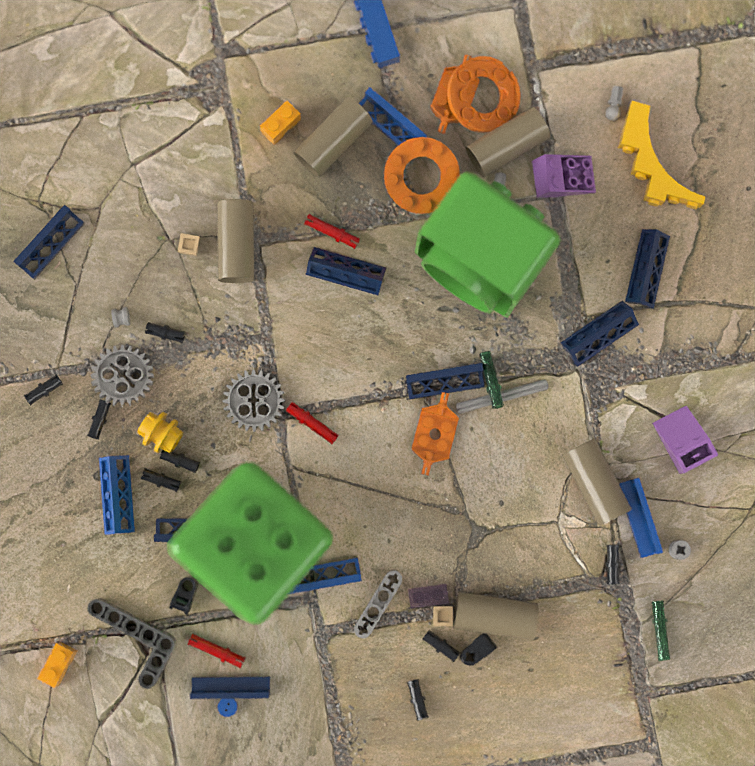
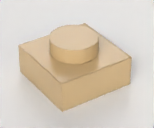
M181 233L177 252L197 256L200 236Z
M433 606V626H453V606Z

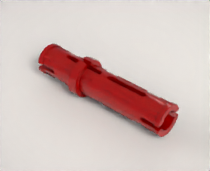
M308 214L307 218L312 220L313 223L305 220L304 225L336 239L338 243L342 242L356 249L358 245L351 242V240L359 243V237L345 232L346 230L343 228L339 229Z
M293 401L286 409V412L299 420L301 425L304 424L331 445L338 438L339 435L310 415L311 412L300 408Z
M192 633L191 639H189L187 644L221 659L223 663L226 661L240 669L246 659L245 656L243 657L230 651V648H223Z

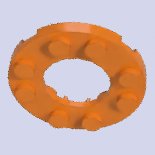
M478 56L463 62L455 69L448 83L447 98L453 115L464 127L479 133H489L516 115L520 104V88L514 73L509 71L503 65V62L493 57ZM474 78H489L494 81L499 89V104L490 113L477 112L468 103L466 96L467 87Z
M427 137L412 138L398 145L388 157L384 169L385 186L393 201L401 208L418 214L434 212L460 176L459 165L453 152L442 142ZM417 157L432 159L440 169L438 186L427 194L412 192L403 180V172L406 165Z

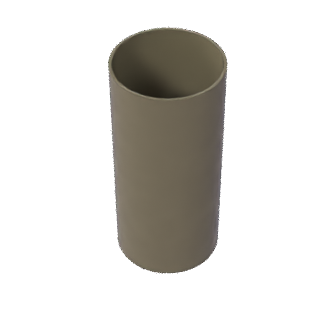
M347 97L293 153L309 172L320 178L373 123V120L358 102Z
M531 107L465 148L474 168L484 178L550 139L551 135L542 115L536 108Z
M244 199L221 200L217 202L218 281L224 283L253 282L254 203Z
M595 438L562 454L599 526L632 510Z
M458 592L453 629L533 641L537 629L539 606L538 603Z

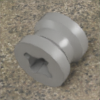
M123 307L122 310H111L115 328H118L120 325H131L128 307Z
M678 540L669 545V554L674 559L684 560L691 553V548L686 541Z

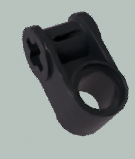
M187 576L180 580L169 609L175 608L183 611L185 615L189 614L198 588V581L194 577ZM186 580H190L193 583V589L190 591L184 588Z
M482 633L461 652L460 659L463 664L473 666L491 654L497 648V645L488 634ZM467 652L470 653V654H471V653L474 654L473 657H472V658H473V661H472V662H471L470 660H467V661L465 660L466 657H467V655H466Z

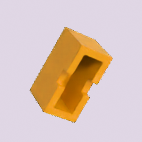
M287 100L260 125L261 132L275 145L285 136L286 132L291 130L301 120V115Z
M62 642L56 643L37 679L53 688L58 687L78 650Z

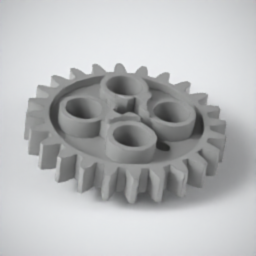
M121 345L120 350L113 346V352L106 349V356L100 353L101 361L95 359V363L98 366H92V371L96 373L90 375L92 379H96L91 383L92 386H97L94 389L95 393L101 392L99 394L100 399L106 396L105 401L107 404L113 400V406L120 402L121 407H123L125 402H128L129 406H131L132 400L139 403V396L145 398L143 392H150L147 385H153V381L149 379L154 378V374L149 373L153 370V366H148L150 360H144L146 357L145 353L139 355L138 348L132 352L131 346L125 350L123 345ZM120 360L128 362L125 366L118 365ZM113 364L122 375L126 374L127 380L135 385V387L132 388L123 377L119 378L118 372L110 367V365ZM138 372L141 374L139 379L131 378L133 373ZM106 373L114 374L111 379L104 378ZM120 386L127 387V390L125 392L121 393L117 391L118 387Z
M254 369L251 375L247 371L244 372V377L237 374L239 380L231 379L233 386L227 385L230 391L223 393L228 397V399L223 400V403L228 404L224 410L230 411L227 417H234L232 423L239 422L238 428L245 425V431H248L250 427H252L253 432H256L257 427L264 431L265 424L271 428L270 421L277 423L274 417H281L282 415L278 411L285 409L280 405V403L285 402L284 398H280L284 391H278L281 384L274 385L277 379L269 380L270 374L268 373L264 377L262 370H260L258 375H256ZM253 384H256L255 397L259 400V402H256L255 404V418H253L252 415L253 404L249 402V400L253 399ZM262 386L269 388L266 396H261L258 393ZM242 387L249 388L250 391L247 396L240 395L239 391ZM263 405L269 407V412L266 415L259 414V408ZM242 406L250 408V412L245 416L240 414Z

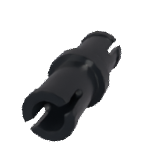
M148 322L145 328L148 329L145 330V334L161 337L162 340L169 339L183 343L185 336H183L185 331L172 329L168 325L161 326Z
M56 374L43 384L39 383L37 388L25 394L24 397L31 406L42 397L49 396L50 392L63 385V383Z
M99 400L95 415H92L91 418L93 421L87 434L88 437L99 440L103 425L107 422L106 416L111 403L107 404L106 401Z
M162 450L160 454L161 460L163 459L175 464L177 468L182 467L193 473L197 472L200 462L185 457L183 453H169Z
M144 468L141 480L156 484V487L159 488L162 486L178 492L181 484L180 480L165 476V473L159 474Z
M607 545V562H605L607 567V584H619V567H621V562H619V545Z
M430 629L422 639L434 647L437 653H442L453 663L461 653L449 645L446 639H441Z
M419 679L408 681L407 684L411 695L410 702L411 704L413 703L417 721L429 718L424 703L426 699L422 695Z

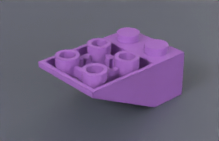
M545 154L532 160L537 197L553 198L596 192L591 156Z
M687 406L652 423L679 474L686 473L718 456L711 440Z

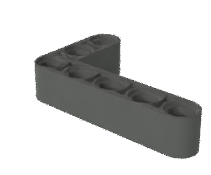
M104 599L90 601L87 609L91 616L153 648L139 675L138 683L145 689L155 686L176 648L177 641L175 637ZM96 602L102 605L100 613L94 611V604ZM113 611L120 615L118 622H114L111 619ZM130 620L135 621L137 624L135 631H131L128 628ZM147 629L154 632L152 640H148L145 637ZM165 638L169 639L172 643L170 649H165L162 645V641ZM155 656H159L162 659L160 667L155 666L153 663ZM145 674H150L153 677L152 684L145 683Z

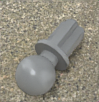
M620 86L612 88L611 98L608 100V104L611 106L606 110V117L611 121L617 120L621 115L618 107L623 105L621 100L624 89Z

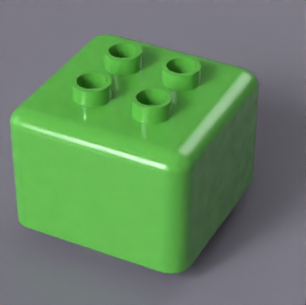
M464 172L458 177L418 232L415 253L422 259L421 265L424 270L450 293L482 312L490 314L494 310L508 318L553 255L560 243V237L552 227L542 221L545 217L538 209L530 204H525L522 207L510 199L512 193L504 185L497 181L489 184L472 172Z
M245 462L230 471L169 539L167 552L173 560L238 618L251 624H261L271 616L330 548L333 536L328 527L258 464Z

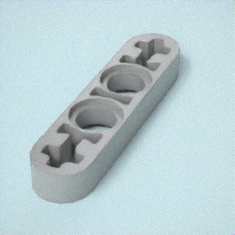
M392 570L385 575L357 621L354 632L359 638H367L372 633L401 585L402 576L398 571ZM397 574L399 582L392 584L393 592L386 587H382L384 583L389 584V575ZM381 590L389 593L387 601L382 602L378 599V593ZM376 607L379 610L376 618L368 616L369 608ZM365 616L374 624L371 626L369 623L366 627L368 633L361 635L359 634L358 626L364 625L366 621L362 620V618Z

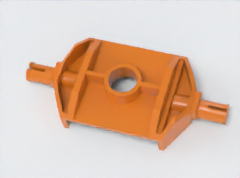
M468 55L464 56L463 62L467 61ZM458 66L444 68L430 106L432 112L441 120L438 132L441 133L442 130V134H445L450 123H460L453 115L447 98L450 77ZM474 78L467 87L466 96L470 105L480 80L478 78Z
M441 392L440 402L437 405L422 408L411 450L423 460L424 464L421 474L429 476L433 463L449 459L459 417L447 407L449 393H446L445 400H443L445 392ZM432 429L439 430V439L433 440L430 438L429 433Z

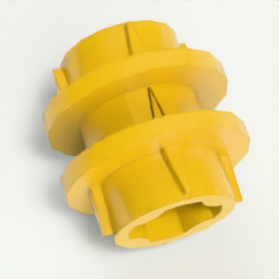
M152 412L148 413L137 431L138 434L144 437L143 445L148 446L151 442L156 444L154 448L156 453L161 452L162 449L172 453L184 434L183 431L177 428L179 421L173 419L170 423L165 421L167 418L165 412L160 413L159 416Z

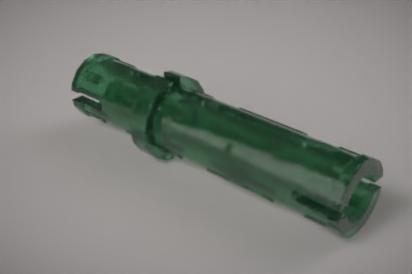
M485 351L480 353L479 356L487 383L486 391L490 395L492 409L504 407L500 392L502 388L498 384L491 351Z
M652 601L654 618L652 619V624L655 626L658 661L670 660L666 628L668 620L665 618L664 601Z

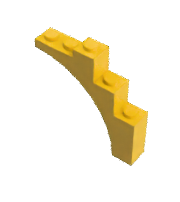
M632 101L627 111L618 149H622L627 154L636 153L631 175H635V178L639 180L649 179L643 201H647L651 206H659L668 199V202L672 204L683 203L691 209L700 208L704 204L705 196L692 192L676 182L666 172L656 157L649 136L648 118L650 105Z

